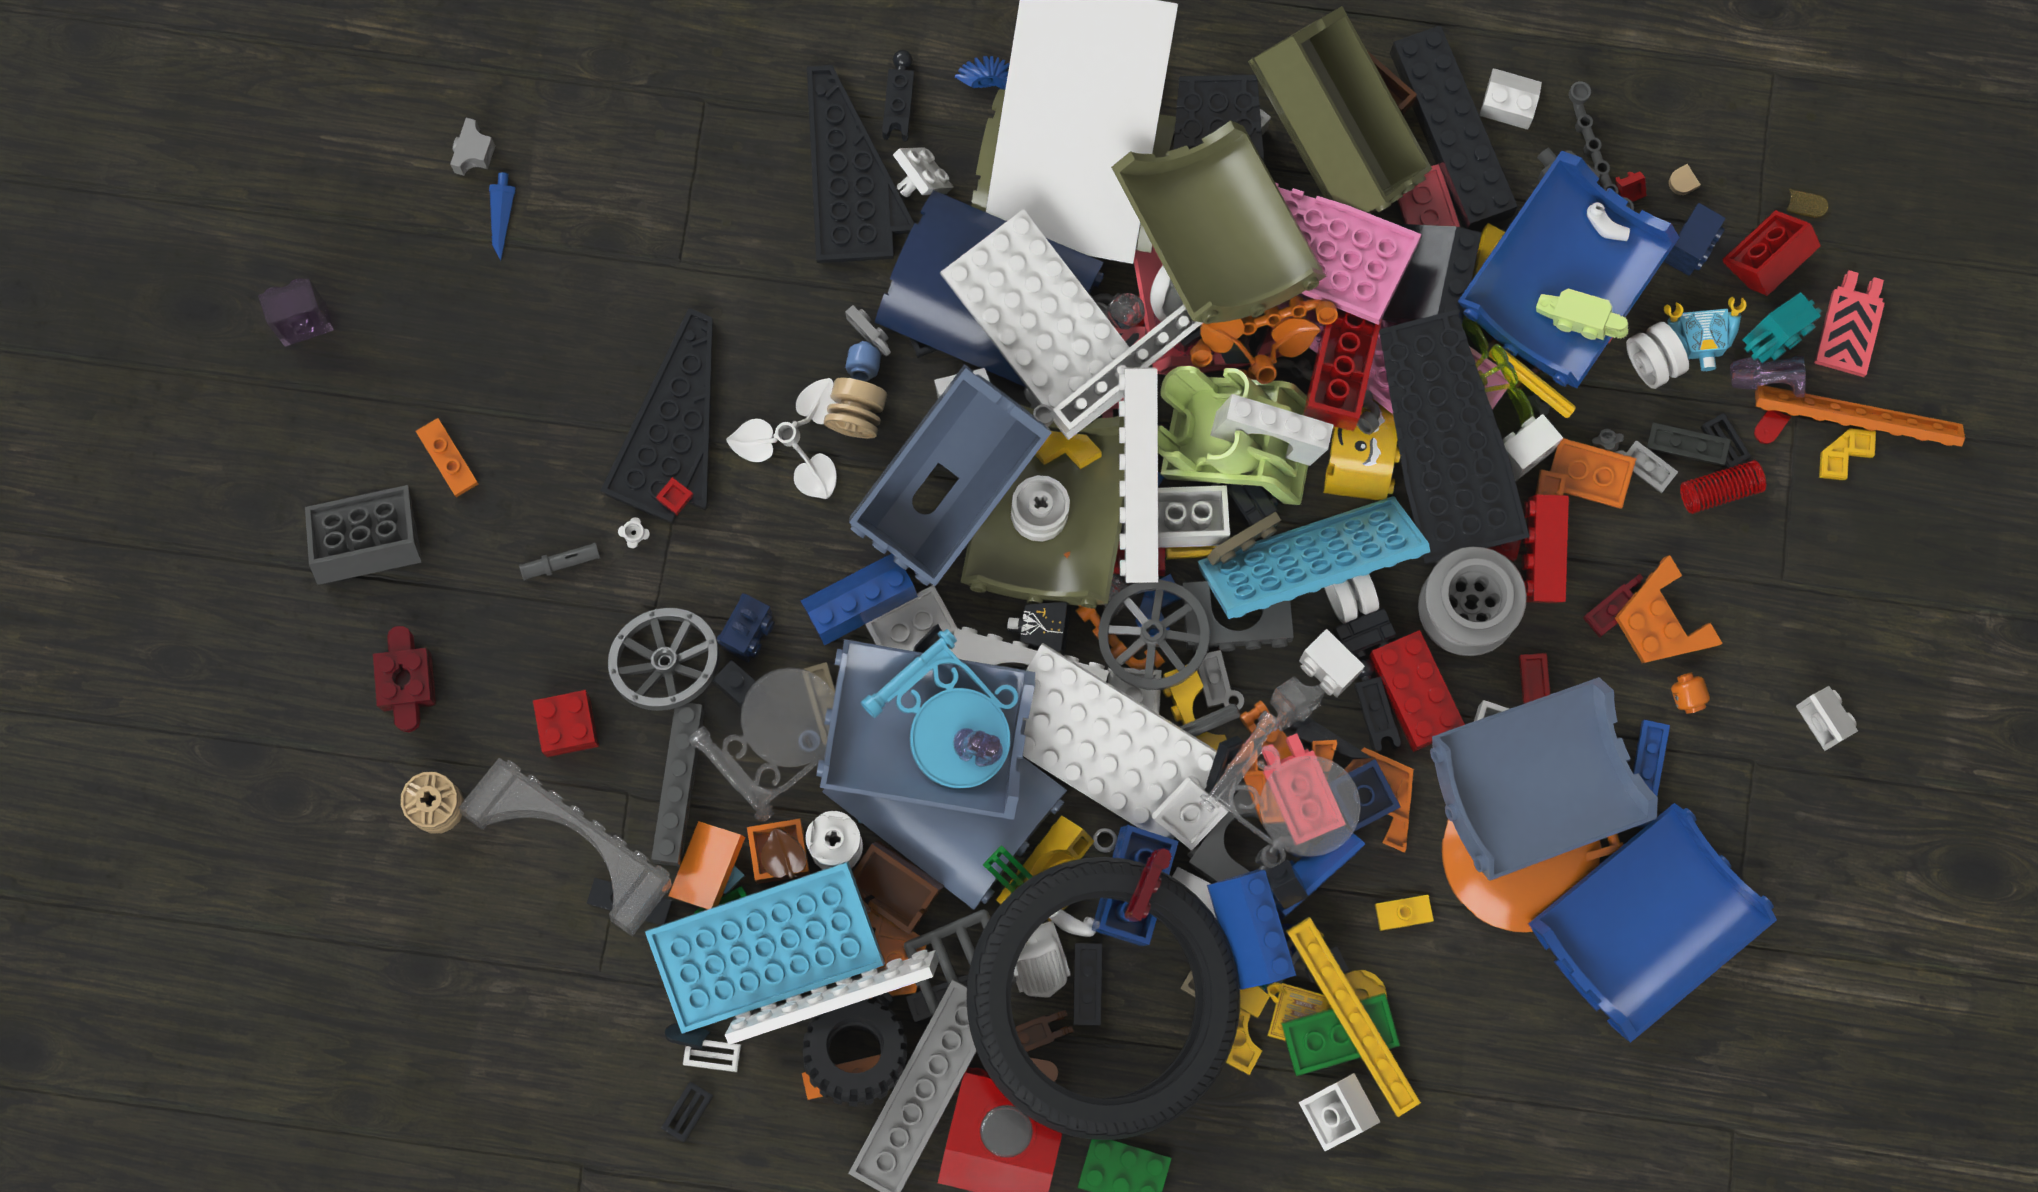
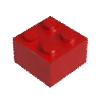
M586 690L533 700L541 750L546 757L599 747L590 696Z

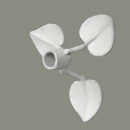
M827 378L816 381L806 387L798 396L796 410L800 415L805 416L806 419L798 422L794 421L792 424L783 422L777 426L774 435L772 427L766 421L751 419L743 423L732 435L727 437V443L735 453L751 462H763L773 455L772 443H776L778 440L785 446H793L806 462L800 464L795 469L794 483L796 487L807 496L828 499L836 487L837 472L835 465L828 456L820 453L809 459L797 444L800 440V432L797 427L809 423L811 419L817 424H824V417L829 414L827 406L838 404L830 397L834 384L832 379Z

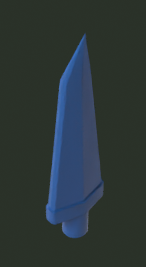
M498 173V184L489 185L492 246L500 260L515 195V187L508 186L509 174Z

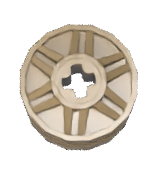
M837 378L834 380L830 397L838 404L827 406L829 414L824 417V425L847 436L866 439L875 438L878 432L876 426L880 424L881 420L874 413H880L884 410L887 392L874 384L857 379Z
M423 772L413 776L405 784L401 793V807L404 815L419 829L428 833H444L460 822L464 813V798L461 790L446 776L436 772ZM430 795L436 799L432 801V806H428L425 803L429 801Z

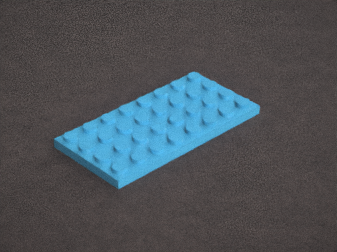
M1392 496L1271 536L1265 540L1256 541V544L1249 550L1243 552L1240 549L1235 552L1236 556L1225 564L1220 561L1212 566L1208 558L1197 562L1203 577L1208 581L1209 587L1226 616L1230 619L1242 617L1246 613L1258 609H1266L1282 601L1293 600L1297 596L1309 592H1317L1321 588L1333 584L1344 583L1346 580L1357 576L1368 575L1372 571L1384 567H1392L1408 559L1419 558L1423 554L1429 553L1430 547L1428 541L1400 503Z
M848 861L645 931L682 1034L858 975L885 964Z

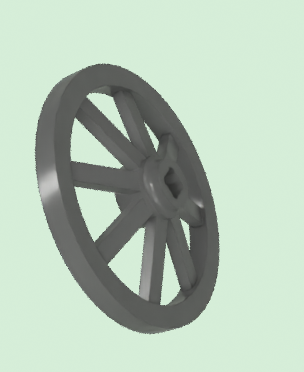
M1165 580L1134 583L1116 594L1106 606L1099 624V645L1106 664L1122 681L1140 689L1163 690L1183 683L1199 669L1209 649L1210 627L1206 612L1201 603L1184 587ZM1155 591L1152 616L1148 620L1131 600V597L1142 592ZM1164 592L1172 593L1187 603L1160 621ZM1124 603L1142 626H1111L1110 623L1118 608ZM1191 611L1195 612L1200 625V635L1166 630V628ZM1151 629L1159 631L1154 637L1149 635ZM1109 634L1141 636L1116 659L1113 657L1109 646ZM1166 639L1199 644L1194 657L1186 667L1167 644ZM1147 645L1144 678L1137 677L1121 667L1143 646ZM1156 647L1162 649L1178 670V673L1162 679H1153Z
M678 608L655 609L637 616L618 633L609 652V674L619 694L629 703L647 710H670L691 702L709 686L718 668L719 647L712 629L698 615ZM666 620L681 621L683 623L671 647H666L659 622ZM650 624L658 648L654 652L630 639L635 633ZM691 626L698 629L706 641L678 654ZM625 646L651 661V663L619 667L621 653ZM708 651V660L703 672L680 665V663ZM653 672L636 693L629 689L621 679L623 676ZM678 673L697 681L686 690L677 694L673 675ZM662 677H665L669 697H645Z

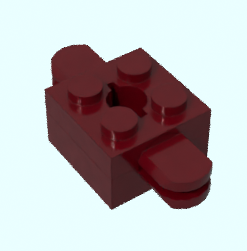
M397 626L388 632V652L373 654L377 707L382 711L393 710L396 727L403 732L410 733L420 726V707L436 705L432 654L427 648L415 649L412 632L404 626Z

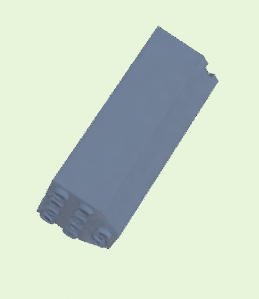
M965 364L849 519V523L852 526L850 529L862 538L867 535L873 540L872 545L883 554L887 550L894 555L893 561L905 570L910 567L915 571V577L926 586L929 583L934 586L937 585L1052 433L1041 421L1037 422L1036 418L1025 408L981 375H975L974 371ZM939 462L959 477V479L933 512L921 514L914 509L912 498Z

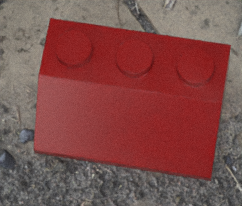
M1775 210L1722 260L1746 286L1768 296L1821 245L1811 223Z

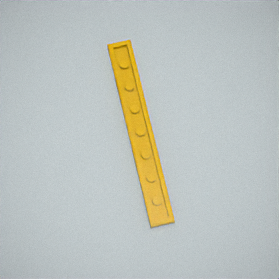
M1308 917L1287 930L1288 936L1395 1115L1400 1117L1421 1103L1312 919Z

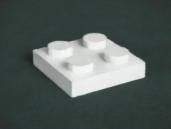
M1188 776L1152 814V817L1185 846L1193 850L1228 811Z

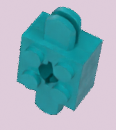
M1800 292L1766 316L1743 339L1747 345L1744 349L1747 353L1750 351L1754 353L1751 356L1754 361L1759 359L1761 363H1764L1770 358L1775 361L1786 352L1785 347L1792 349L1802 341L1800 338L1801 334L1805 337L1816 328L1813 323L1821 317L1820 313L1822 310L1819 307L1815 309L1813 307L1815 302L1813 300L1808 301Z

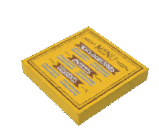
M1281 983L1287 994L1285 995L1279 991L1277 997L1279 1002L1275 1005L1267 1036L1285 1041L1281 1022L1331 1008L1324 995Z

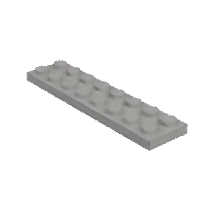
M954 979L951 981L848 1173L880 1192H901L964 1073L977 1052L968 1022L967 987Z

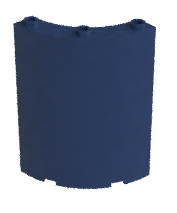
M933 190L921 210L922 218L918 224L914 223L890 277L892 283L888 294L884 293L875 323L1027 387L940 274L942 270L1007 221ZM1046 238L1089 295L1094 287L1099 288L1104 277V273L1100 272L1104 262Z

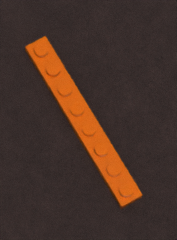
M1759 384L1755 391L1756 407H1761L1767 411H1782L1793 416L1812 417L1818 421L1828 420L1838 422L1844 426L1853 425L1870 431L1889 432L1895 436L1905 435L1915 437L1921 441L1940 442L1946 446L1956 445L1962 447L1965 440L1963 424Z

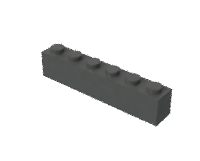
M687 703L674 709L651 858L655 864L680 867L682 863L705 709L701 704Z

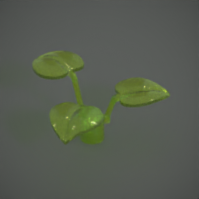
M1463 320V330L1482 355L1476 362V367L1478 368L1486 358H1489L1487 350L1489 346L1479 326L1472 320ZM1496 344L1491 348V354L1498 366L1486 373H1483L1481 370L1478 372L1485 388V385L1488 384L1487 377L1501 370L1508 384L1486 387L1485 392L1507 389L1508 395L1518 412L1522 426L1524 422L1533 416V409L1524 392L1520 388L1515 387L1519 381L1513 365L1508 361L1509 359L1504 349Z

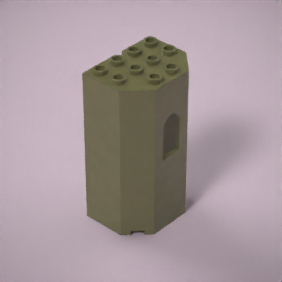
M1342 6L1248 61L1324 198L1371 214L1376 210L1380 212L1386 209L1391 203L1403 197V194L1414 189V186L1426 180L1424 175L1431 171L1432 167Z

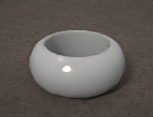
M1101 828L1093 836V845L1100 852H1110L1115 848L1117 836L1111 829ZM1102 833H1107L1111 835L1113 843L1109 847H1101L1097 841L1098 836Z

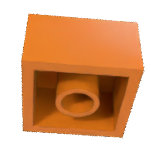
M800 818L747 827L754 877L757 884L791 879L788 873L781 878L771 876L763 868L761 862L762 849L775 828L790 834L805 851V868L793 874L800 877L810 874L803 825Z

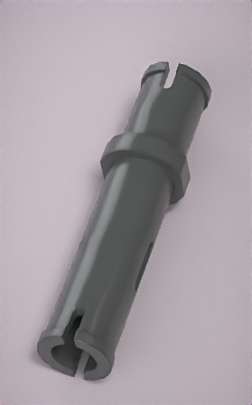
M594 542L593 544L549 557L546 554L541 556L542 559L519 564L525 581L543 574L549 576L552 575L553 571L600 559V555Z

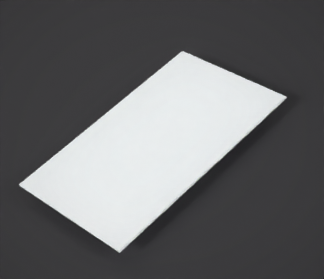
M1020 0L986 213L1008 221L1024 209L1045 238L1088 256L1134 263L1140 221L1111 167L1130 151L1141 154L1153 153L1178 9L1177 3L1160 0Z

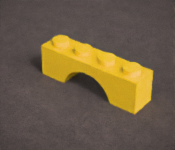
M1175 669L1168 673H1165L1163 675V678L1178 673V670ZM1197 671L1183 683L1163 689L1165 697H1171L1174 704L1171 707V711L1176 722L1181 721L1182 725L1195 720L1192 709L1193 701L1204 687ZM1209 732L1195 736L1215 750L1218 749L1220 742L1227 740L1225 735H1216Z
M1061 815L1040 844L1036 846L1034 852L1023 864V867L1034 877L1056 865L1081 859L1094 840L1084 829ZM1005 887L996 901L1001 905L1011 892Z

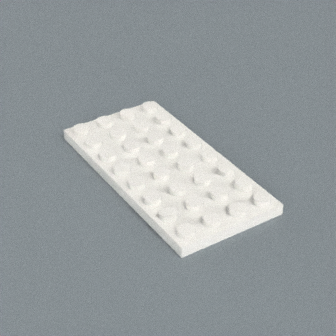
M1024 209L940 272L944 280L1041 405L1045 404L1054 409L1130 348ZM1124 390L1117 392L1068 433L1064 432L1055 419L1053 421L1067 440H1069L1124 398Z
M1042 643L1026 671L1035 672V689L1029 719L1023 718V720H1026L1023 756L1136 827L1174 839L1175 836L1155 821L1152 814L1188 776L1205 790L1217 750Z

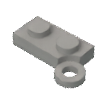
M852 305L845 311L846 319L867 342L872 343L880 351L881 355L888 356L891 353L888 344L885 342L889 339L880 327L875 329L871 325V318L863 309L858 311Z
M1637 440L1627 452L1620 450L1615 452L1637 458L1633 472L1660 493L1665 490L1678 473L1677 470Z
M1221 650L1207 653L1198 669L1199 677L1204 686L1202 690L1207 708L1220 705L1226 707L1230 705L1229 698L1234 696L1238 698L1239 703L1236 706L1240 710L1244 704V697L1239 691L1231 690Z

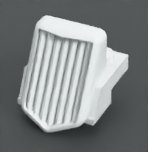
M1053 921L1043 923L1035 930L1019 956L1014 970L1019 993L1024 991L1028 996L1050 998L1066 984L1067 977L1071 976Z

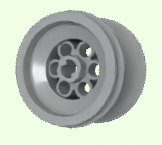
M1466 547L1455 550L1443 557L1434 566L1421 588L1418 602L1420 621L1431 640L1442 649L1462 656L1483 655L1502 645L1519 625L1526 608L1527 593L1525 583L1515 565L1505 556L1494 550L1484 547ZM1480 583L1483 585L1484 590L1482 592L1475 590L1474 584ZM1456 584H1462L1465 591L1458 592ZM1491 599L1494 602V607H1487L1485 600ZM1450 600L1456 603V608L1453 609ZM1467 600L1474 602L1473 610L1466 608L1465 603ZM1481 615L1486 621L1479 622L1476 620V616Z

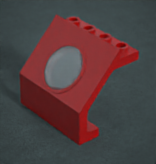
M968 1067L963 1075L938 1183L973 1192H1049L1062 1133L1036 1122L1020 1111L1002 1094L985 1070Z

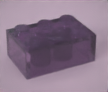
M309 278L295 279L290 282V285L281 288L271 287L265 290L263 294L258 295L267 324L285 347L334 330L326 302Z

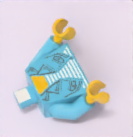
M1734 297L1728 300V305L1732 309L1729 313L1728 309L1683 313L1682 305L1677 302L1675 303L1676 310L1671 313V307L1668 304L1665 305L1664 312L1670 316L1667 320L1668 325L1682 342L1688 359L1699 358L1701 371L1716 369L1715 357L1722 356L1732 346L1739 330L1740 313L1746 308V302L1743 298H1741V304L1738 307H1733Z

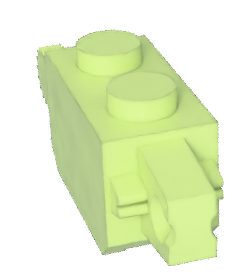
M1572 289L1562 291L1560 297L1541 294L1538 300L1536 312L1553 319V325L1561 331L1578 332L1591 340L1596 338L1604 340L1605 335L1621 339L1628 334L1626 317L1612 313V306L1609 300Z

